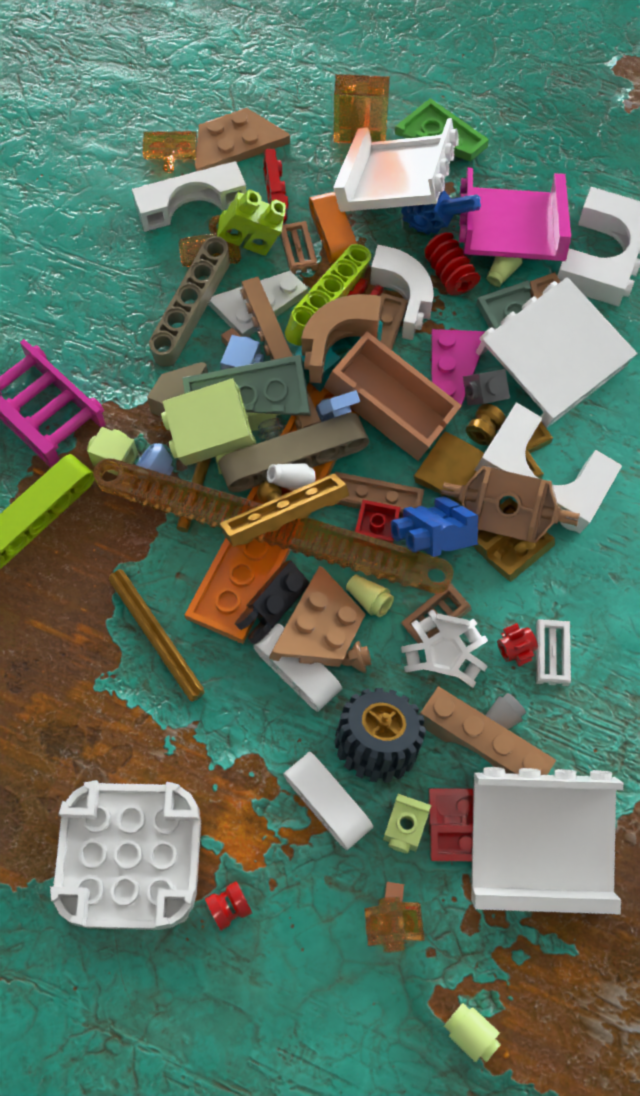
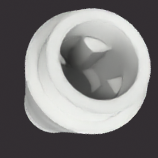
M305 463L271 464L267 471V480L269 483L295 491L315 482V471Z

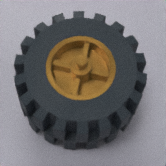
M375 688L374 692H371L369 689L362 690L361 696L358 694L353 695L350 702H346L343 707L335 735V748L338 749L337 756L339 760H346L344 767L349 771L352 769L357 771L355 776L361 779L363 776L370 777V782L377 783L378 778H382L384 783L391 782L393 776L397 779L403 777L405 771L409 772L414 762H416L426 734V727H423L425 720L423 715H418L419 708L416 704L410 705L408 703L409 698L405 695L402 697L397 696V691L390 689L389 692H383V688Z

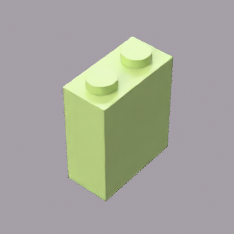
M233 378L163 401L165 412L161 413L166 430L171 431L173 440L169 441L171 453L175 459L178 458L185 466L255 444L241 392Z

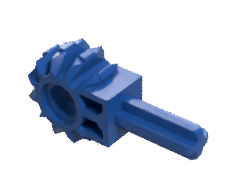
M444 190L440 192L437 204L403 206L401 213L403 214V220L409 223L410 228H415L418 232L422 231L427 235L431 232L437 234L440 229L449 226L453 215L479 210L481 208V198L476 194L451 199Z

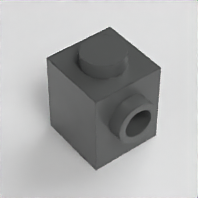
M505 369L463 376L468 406L510 399Z

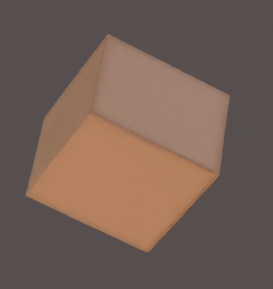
M233 327L221 335L222 342L226 346L232 335L241 337Z
M387 882L384 902L402 904L404 884Z

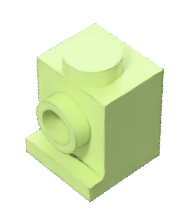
M398 794L383 839L389 842L388 846L402 853H409V849L416 852L431 805ZM404 818L411 820L413 827L409 830L403 829L400 821Z

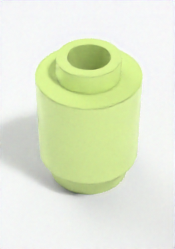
M464 1003L444 1025L450 1032L449 1037L475 1062L480 1057L487 1062L501 1045L495 1039L499 1032L473 1007L469 1009Z

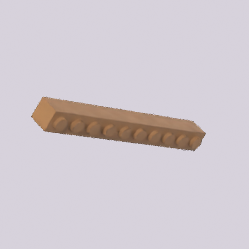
M259 277L241 281L242 289H240V294L243 300L246 299L248 314L252 313V323L254 328L257 327L259 330L257 334L260 342L263 341L265 344L263 348L266 356H270L271 360L291 357L292 353ZM309 393L308 399L311 416L295 415L296 420L294 421L297 430L321 423Z

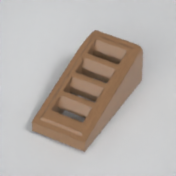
M451 582L401 622L417 643H423L411 623L415 620L422 621L425 619L424 615L431 610L436 612L434 607L437 605L448 616L462 618L472 610L471 605ZM448 597L457 606L454 612L444 602ZM435 627L426 635L428 638H431L440 631Z

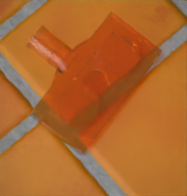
M196 131L144 132L143 158L164 159L163 170L167 173L168 168L170 173L174 171L175 159H196Z

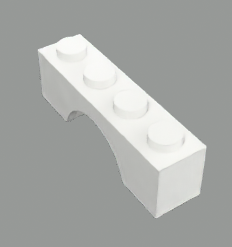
M234 161L149 185H143L132 189L136 210L145 232L170 225L174 212L187 202L207 201L215 204L221 210H226L231 202L234 201L238 192L246 193V184L237 162Z

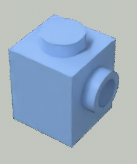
M232 335L220 362L221 370L263 362L264 355L260 353V342L250 337Z

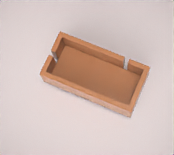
M368 331L332 370L324 386L325 389L336 397L357 390L360 402L350 406V408L417 461L420 460L462 406Z

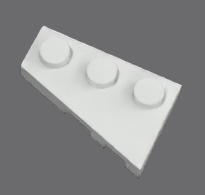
M291 271L260 280L276 317L302 300L308 293V287ZM242 287L212 296L208 305L231 328L233 327L241 337H249L258 330L257 327L254 328L252 313L248 314L246 309V299L243 300L241 297L240 289Z

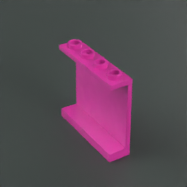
M467 168L466 178H461L460 197L479 195L481 198V208L477 211L460 213L459 242L464 243V254L566 261L571 241V228L565 174L554 173L551 192L473 187V168Z

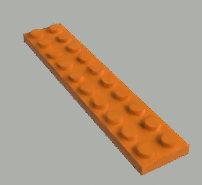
M310 383L307 385V390L315 409L321 400L336 397L325 388L319 392ZM291 415L280 436L297 431L294 421L296 420L295 415ZM336 460L312 467L315 471V481L329 476ZM259 486L252 488L238 515L264 504L257 495ZM281 487L282 496L292 492L291 490ZM308 517L297 522L293 520L286 523L280 529L259 535L247 544L233 547L228 539L225 538L185 613L186 620L243 644L255 620L247 628L241 630L235 625L237 619L246 610V605L286 561Z

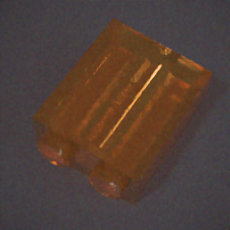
M336 74L334 89V142L352 143L358 128L367 127L369 128L372 142L386 141L390 77Z

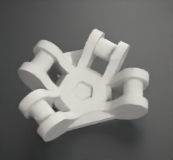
M434 610L428 612L429 616L420 622L417 620L412 622V626L423 643L401 646V652L406 654L407 666H404L405 672L424 669L458 677L473 688L477 683L474 680L481 670L485 672L488 667L470 654V652L488 641L486 636H481L475 625H477L475 619L470 621L436 614ZM437 627L440 632L428 638L426 633ZM463 633L470 642V645L467 647L459 637ZM424 649L427 662L420 663L418 650ZM465 659H467L470 662V664L467 666L465 671L462 672L459 670V668L463 664Z

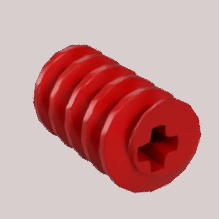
M445 232L430 240L424 251L425 258L430 262V266L435 270V274L440 278V282L445 286V290L450 295H461L472 290L479 283L481 277L475 272V267L470 264L469 258L464 256V250L459 248V242L453 239L454 235Z

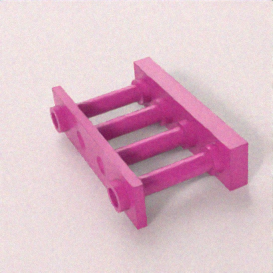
M23 339L20 345L25 357L0 376V420L52 468L60 460L56 451L59 448L58 444L90 418L100 427L106 425L102 415L104 409L95 398L89 399L47 360L45 353L37 345L32 347ZM35 366L43 374L12 400L10 398L5 400L1 396V391L31 367ZM53 383L62 391L61 394L32 417L27 416L24 418L20 414V408ZM70 401H73L81 409L80 412L50 436L48 434L43 436L38 432L41 424Z

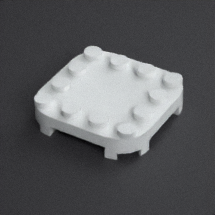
M95 780L84 782V785L75 790L65 802L62 801L59 811L61 825L54 887H50L51 901L55 904L62 917L73 925L94 929L161 930L172 928L187 920L189 913L194 907L197 895L201 835L200 810L189 792L180 787L179 784L166 782V785L99 783Z

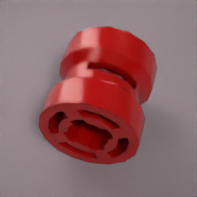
M237 881L229 884L221 894L213 893L205 898L220 931L231 926L232 920L238 917L245 918L252 914ZM227 896L235 910L234 913H232L225 899V897Z

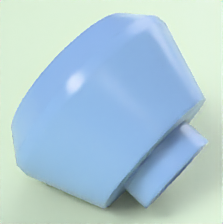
M154 443L142 454L134 468L137 478L157 483L159 480L164 482L171 475L174 469L171 465L173 459L163 444Z

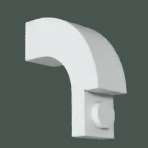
M377 245L371 266L370 284L393 289L400 293L404 299L408 300L402 338L413 340L415 330H421L423 319L430 320L433 302V285L430 276L420 262L409 254L395 248Z

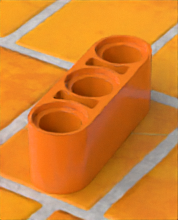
M334 191L309 198L311 215L330 264L335 263L349 246L357 244L346 213L339 210Z

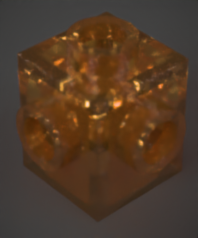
M387 897L378 899V906L364 908L368 946H383L384 953L405 951V944L425 941L420 903L400 902L399 897Z

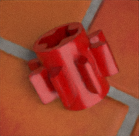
M517 623L504 628L503 633H501L502 638L497 640L499 651L506 662L515 660L518 666L532 661V657L535 656L533 651L538 649V643L532 630L529 627L520 629Z

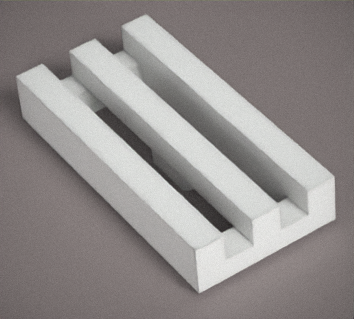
M538 619L536 622V640L538 643V649L536 650V684L549 683V685H556L558 683L562 684V686H569L571 683L570 621ZM544 627L549 628V674H545ZM556 628L561 629L562 675H557Z

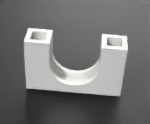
M591 187L578 225L612 236L621 244L624 252L615 257L601 258L569 248L567 259L561 264L558 278L562 281L568 277L586 297L619 307L623 296L629 297L634 281L630 280V276H636L640 267V259L637 258L638 254H640V201Z
M516 402L475 468V471H478L485 465L490 468L538 478L532 473L527 464L525 451L527 443L541 422L542 417ZM595 450L585 462L574 482L566 485H553L558 506L562 510L580 513L579 519H574L578 520L577 527L561 523L563 527L581 533L588 526L622 465Z

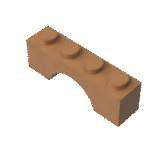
M439 686L420 713L424 717L423 727H426L427 731L444 742H453L474 751L494 767L504 768L505 774H519V769L532 768L541 770V775H548L556 762V759Z

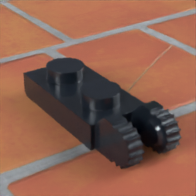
M291 560L285 561L246 605V610L237 619L235 625L242 630L247 628L257 617L260 622L248 637L252 644H257L271 631V628L276 625L308 587L310 582Z

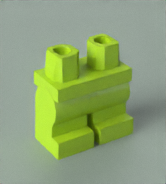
M250 189L245 194L238 192L227 211L224 210L220 215L217 237H221L226 242L240 246L244 240L243 248L266 256L277 237L282 233L286 205L278 200H274L270 204L263 202L259 193ZM236 229L238 230V235H231L227 230ZM263 239V245H257L253 240Z

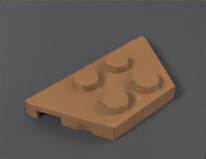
M248 108L199 124L196 171L234 161L239 162L262 154L266 149H275L290 143V135Z
M319 566L275 644L269 659L279 661L281 657L299 658V663H322L326 666L340 667L366 614L323 567Z

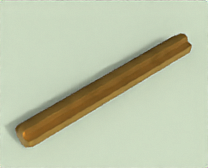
M119 569L109 576L111 585L188 699L195 701L202 697L205 693L203 686L125 572Z

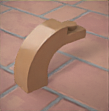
M365 294L344 296L325 304L311 316L301 338L302 355L305 356L304 369L309 370L310 382L322 383L327 352L340 339L351 336L362 337L366 331L377 338L381 296Z

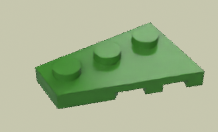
M431 98L395 126L394 134L407 139L437 136L443 134L447 119L452 118L453 129H457L459 135V143L454 148V156L470 162L483 152L489 143L488 138Z

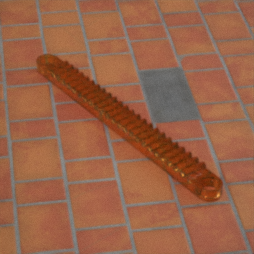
M108 458L100 461L95 466L93 472L97 486L104 492L126 498L131 503L136 501L144 507L149 505L153 510L161 509L166 514L171 512L176 517L184 516L189 521L194 519L202 525L207 523L212 528L216 526L221 528V522L262 505L252 500L117 459ZM107 470H115L119 473L118 477L113 481L108 482L102 479V475ZM308 517L293 520L284 524L276 531L266 532L255 537L260 543L265 541L270 546L278 545L283 550L288 548L296 554L301 552L306 557L314 556L319 561L324 559L329 564L337 563L341 568L350 567L354 572L363 571L367 576L372 574L377 579L385 578L390 583L398 582L403 587L411 586L431 593H442L449 589L453 580V568L448 561L442 558L432 557L419 551L412 552L406 547ZM432 569H440L445 573L446 578L439 583L433 582L429 579L428 572Z

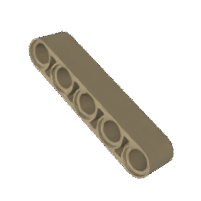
M210 237L203 243L150 338L149 346L153 359L160 366L168 367L175 364L229 267L228 245L221 237ZM215 253L221 254V255L218 256V257H213V256H211V255H213V254H215ZM202 276L209 277L206 280H198ZM189 299L196 300L192 304L185 303ZM175 323H183V325L178 328L171 327ZM163 346L170 347V349L165 352L158 351Z
M348 413L228 453L219 460L218 465L228 490L235 493L259 486L262 482L267 481V471L271 464L305 463L312 468L357 453L366 448L370 441L356 413Z

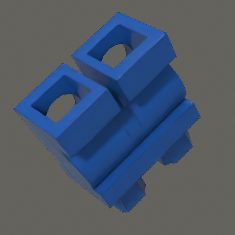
M442 496L435 498V506L431 508L419 506L415 509L413 507L403 508V518L391 521V536L397 542L406 540V545L412 552L423 550L432 557L441 555V550L453 551L478 545V515L460 506V504L448 497Z

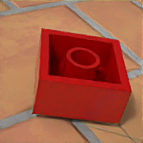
M362 500L354 533V542L392 550L394 539L391 536V521L399 519L401 507Z

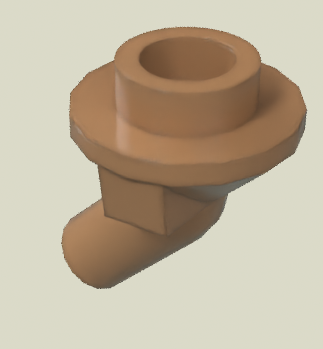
M356 641L352 649L346 653L341 664L352 666L362 673H367L366 666L372 665L368 646L362 647L360 641Z

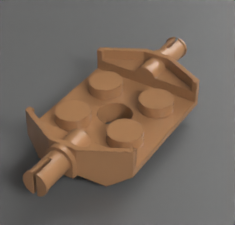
M485 465L475 473L466 485L459 486L444 482L442 488L451 490L442 489L441 495L459 498L458 501L462 502L463 507L477 514L479 530L536 543L554 523L561 522L577 527L578 520L574 519H579L580 513L562 510L558 506L551 480L538 479L490 468ZM512 496L517 500L518 508L514 513L508 514L502 511L500 501L503 497Z

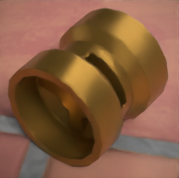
M486 403L480 405L475 414L476 418L469 422L465 430L470 439L484 446L491 444L496 436L495 431L499 430L506 420L505 414L498 407Z

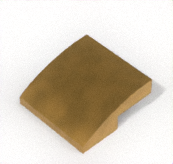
M444 431L415 473V483L440 494L442 489L451 490L442 488L444 482L459 486L466 485L477 472L475 468L485 453L466 441ZM441 495V497L446 496L462 506V502L458 501L459 498Z
M509 497L500 507L503 512L511 514L517 510L518 503ZM478 529V545L473 547L493 568L511 582L554 547L555 538L546 532L536 543Z

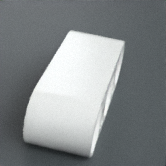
M277 623L253 647L258 655L312 709L319 712L342 690V686L336 677L321 663H299V658L281 657L279 661L269 659L275 644L284 630V627Z
M308 752L283 773L294 791L345 850L350 849L374 828L366 814L313 753Z

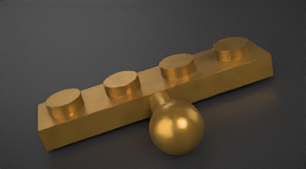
M331 474L283 496L281 487L274 483H269L267 480L262 482L257 490L258 498L264 504L221 522L220 526L223 534L233 547L251 542L259 535L280 529L286 523L306 518L320 508L333 506L341 499L350 495L347 485L336 474Z

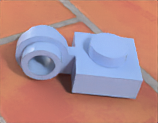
M357 390L321 400L316 406L321 422L352 412L350 406L360 402Z

